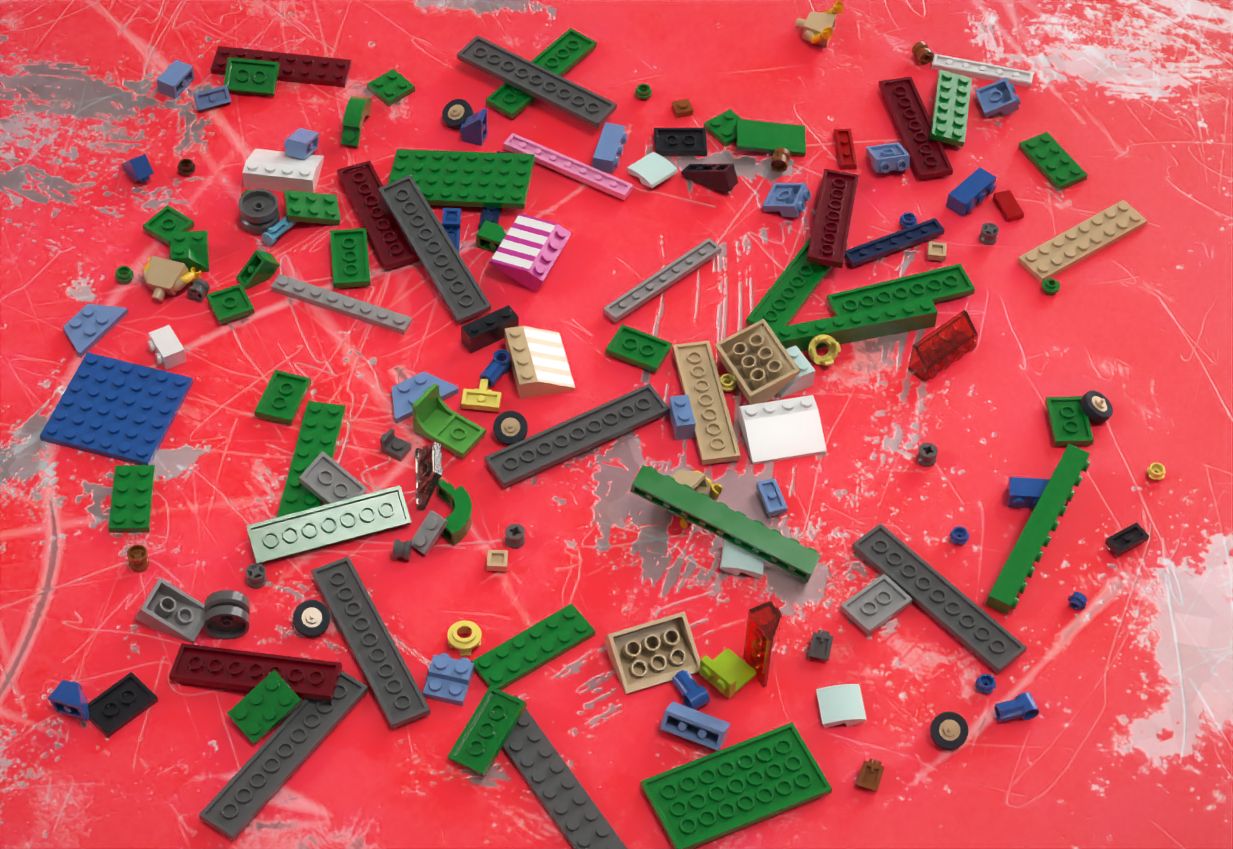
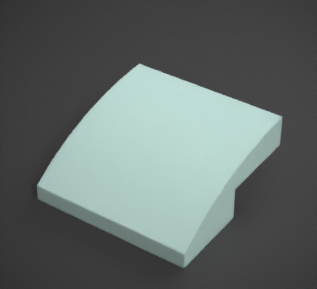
M655 152L648 154L627 167L628 174L639 177L641 184L651 188L678 172V169L671 162Z
M724 539L720 569L736 576L742 572L759 579L763 574L764 559Z
M842 684L816 689L824 728L843 723L849 727L867 721L859 684Z

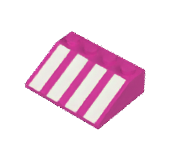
M520 213L489 263L533 292H536L572 233L555 222Z

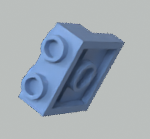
M1007 78L975 90L985 117L1002 112L1004 116L1019 110L1018 105L1021 104L1018 94L1014 95L1016 92L1013 83L1009 84Z
M899 142L866 147V154L871 159V167L876 173L883 174L892 170L903 171L910 168V155Z
M774 183L762 205L763 210L780 211L782 217H798L800 212L805 211V202L810 200L811 192L808 190L806 183Z
M441 653L439 656L434 655L428 670V678L422 693L423 697L463 706L474 675V663H471L467 658L452 659L445 653Z

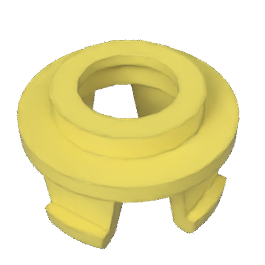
M826 334L815 336L808 346L810 359L819 365L827 366L833 364L838 352H841L839 343L833 337ZM819 343H826L828 346V353L824 356H819L816 353V346Z
M458 621L449 628V648L459 649L461 656H471L472 649L476 646H481V629L474 622ZM457 631L459 634L472 631V635L468 638H461L457 635Z

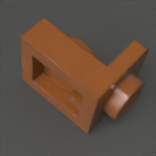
M869 759V762L864 760L857 786L877 792L885 767L881 766L882 762L874 759Z

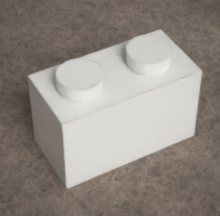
M170 325L148 333L150 340L147 341L148 347L151 352H155L158 364L162 363L165 370L187 362L185 349Z

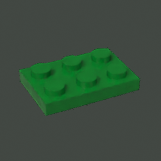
M228 57L224 85H227L229 92L275 96L280 64L279 62Z
M284 190L283 199L286 220L331 225L340 224L341 219L337 195Z
M622 324L607 346L606 354L657 373L672 349V343Z
M275 370L254 411L255 416L292 425L311 385V378Z
M1083 396L1046 397L1045 405L1055 446H1068V444L1093 445L1094 439L1089 418L1084 413L1080 404Z
M273 670L227 714L250 741L256 745L303 701L282 677Z

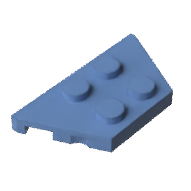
M87 304L63 326V330L70 339L72 346L75 347L78 356L82 358L128 314V310L125 307Z
M424 371L392 386L396 424L413 416L412 405L414 401L419 399L425 390L434 383L439 385V393L442 400L458 394L459 388Z

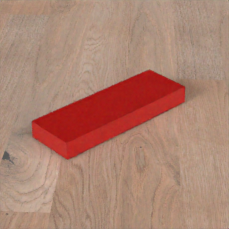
M834 129L833 135L839 169H857L851 129Z

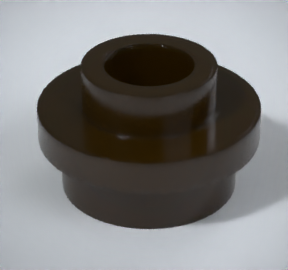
M182 159L177 167L178 172L183 175L192 174L196 169L195 164L190 159Z

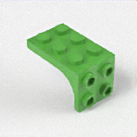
M436 383L428 387L419 399H416L412 405L413 430L461 458H464L486 435V429L454 412L443 402L439 393V385Z

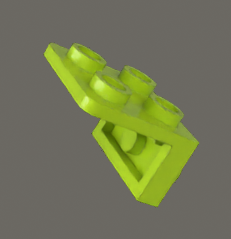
M725 649L713 660L707 655L700 659L699 674L727 698L732 697L756 676V671L730 649Z

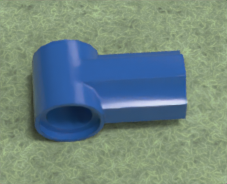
M503 349L497 350L493 355V360L481 373L480 380L488 379V387L494 386L503 374L510 371L509 352Z
M681 670L672 678L673 684L683 696L686 707L696 710L710 703V696L703 686L699 687L688 671Z
M1030 692L1021 693L1013 700L997 703L994 706L995 716L1000 722L1020 717L1024 720H1030L1040 712Z

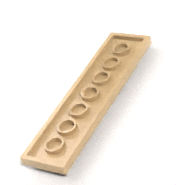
M1123 199L1018 257L1017 262L1042 283L1045 279L1058 275L1147 225L1148 220Z
M710 341L673 345L672 350L683 393L689 396L696 423L695 439L702 465L740 460L739 447Z

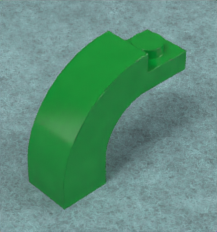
M352 96L349 99L342 123V145L359 147L364 119L366 116L370 117L371 98Z
M440 479L436 482L437 495L453 508V512L445 518L448 524L440 535L455 546L467 535L471 528L472 502L468 492L462 485L455 489L451 483Z

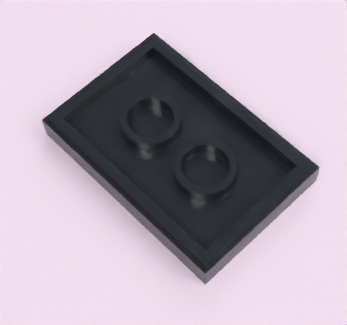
M654 128L655 153L661 156H707L706 128Z
M130 672L88 703L89 720L109 738L158 702V697Z

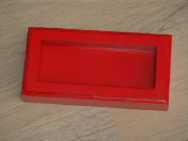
M1010 190L993 194V199L1007 222L1024 218V212Z

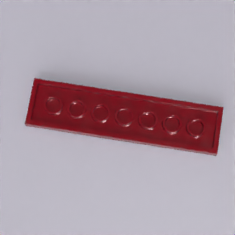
M218 46L211 67V74L225 75L228 57L279 62L280 64L277 81L346 88L352 61L349 59Z
M912 77L879 81V89L906 151L910 155V160L919 180L953 175V168L941 141L930 139L932 121Z
M371 161L337 169V175L363 227L366 228V233L384 269L389 270L420 261L379 194L378 188L383 187V184Z
M824 169L806 262L837 268L843 267L859 175Z
M181 643L169 678L172 682L252 691L275 670L298 697L332 701L342 671V663Z

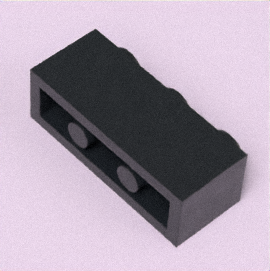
M507 305L462 326L461 342L470 353L476 352L505 338V328L518 327L519 316Z

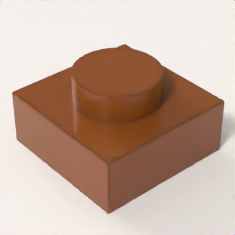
M689 99L672 102V109L677 118L693 115L694 110Z

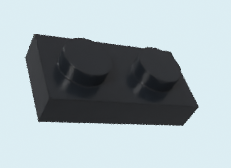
M1136 522L1106 538L1105 544L1118 557L1148 541L1149 535Z

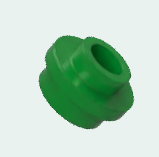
M640 84L635 89V95L640 99H648L652 95V90L649 85Z
M120 266L115 273L116 280L121 283L129 282L134 277L133 271L128 266Z
M1052 278L1045 279L1042 282L1043 292L1047 295H1055L1060 290V283Z

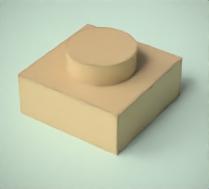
M929 242L927 259L945 261L947 243Z
M488 550L487 571H507L508 550Z

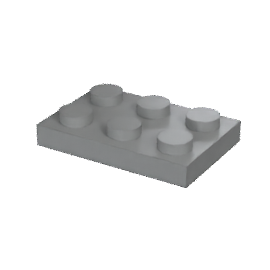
M323 451L297 480L325 504L361 496L368 489Z
M883 574L841 604L840 610L869 635L911 605L913 599L888 576Z

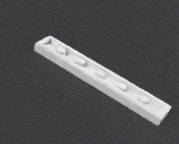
M934 54L931 67L934 70L940 69L992 81L1007 78L1009 84L1013 83V85L1031 88L1034 72Z

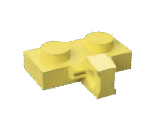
M481 379L479 389L463 390L461 408L499 412L502 394L501 392L488 390V379Z

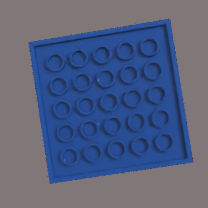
M87 352L41 432L40 440L136 465H151L193 385V378Z

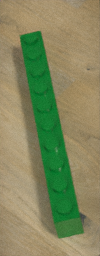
M932 299L771 329L785 349L796 345L803 352L808 351L810 341L815 336L821 334L833 337L841 345L935 327L938 311ZM819 343L816 349L828 346L826 343Z
M1068 444L988 596L986 605L1007 615L1011 608L1015 610L1020 600L1017 598L1018 594L1024 593L1028 584L1025 581L1027 577H1032L1036 567H1033L1034 563L1040 562L1044 554L1041 551L1043 546L1048 547L1052 538L1049 535L1051 531H1056L1060 523L1057 521L1058 517L1064 516L1067 510L1066 502H1071L1075 491H1073L1074 487H1079L1083 476H1081L1082 471L1087 472L1091 462L1088 461L1089 452Z
M642 465L632 483L630 492L807 582L821 557L815 549L807 548L797 540L783 536L778 530H771L765 527L760 521H753L747 518L740 511L735 512L728 508L726 504L716 502L708 495L694 491L689 485H682L676 482L673 477L658 473L651 466Z

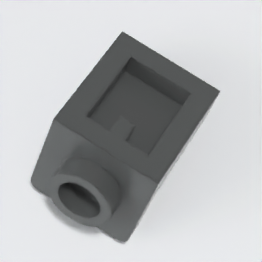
M392 428L387 433H384L380 439L381 452L400 462L411 450V444L395 437V430Z
M818 630V633L813 632L808 657L829 661L833 636L830 635V632Z

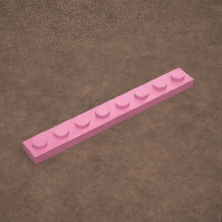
M514 133L503 143V148L519 154H535V162L622 200H625L633 190V184Z

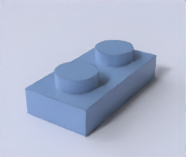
M227 85L193 94L197 111L231 102Z
M776 479L757 482L756 488L768 517L787 513L788 507Z

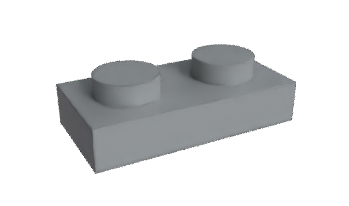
M430 510L412 538V546L421 553L428 555L448 524V521L435 511Z

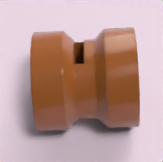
M920 41L912 47V53L917 57L920 64L925 65L933 60L934 53L929 49L926 42Z
M782 147L775 149L771 160V168L777 172L786 171L791 156L790 151Z
M138 544L128 549L127 557L130 569L137 573L146 571L150 565L146 547Z

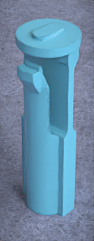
M286 216L283 217L276 225L268 228V231L261 235L263 242L268 246L273 245L284 232L298 221H288Z

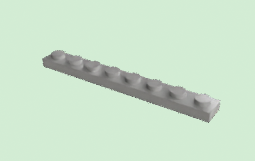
M706 239L605 306L603 313L615 323L720 254L722 247L712 239Z
M281 274L277 276L271 285V291L403 335L406 334L412 324V317Z

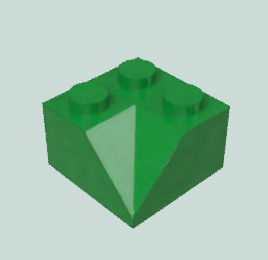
M208 230L171 232L170 260L184 263L189 272H191L192 267L196 268L195 272L200 270L202 272H209L210 244Z

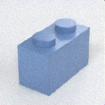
M175 60L157 78L158 92L176 99L195 79L193 66Z
M299 128L285 139V155L303 160L308 158L318 149L319 132Z
M689 396L669 397V417L675 440L695 438L696 423Z

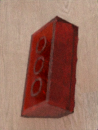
M966 310L961 311L912 345L908 370L923 383L935 378L940 371L946 370L953 362L959 361L967 352H972L976 348L978 334Z
M771 601L749 609L743 658L756 671V678L763 688L768 684L775 663L780 620L782 618L781 611Z

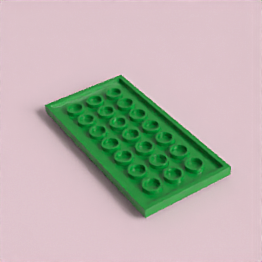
M397 149L388 184L411 175L429 205L525 209L535 163V154Z
M793 722L640 781V786L674 849L696 848L832 793V787Z

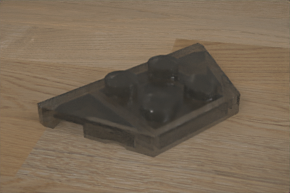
M435 442L423 446V449L416 448L415 450L416 509L421 511L425 510L443 475L441 444Z

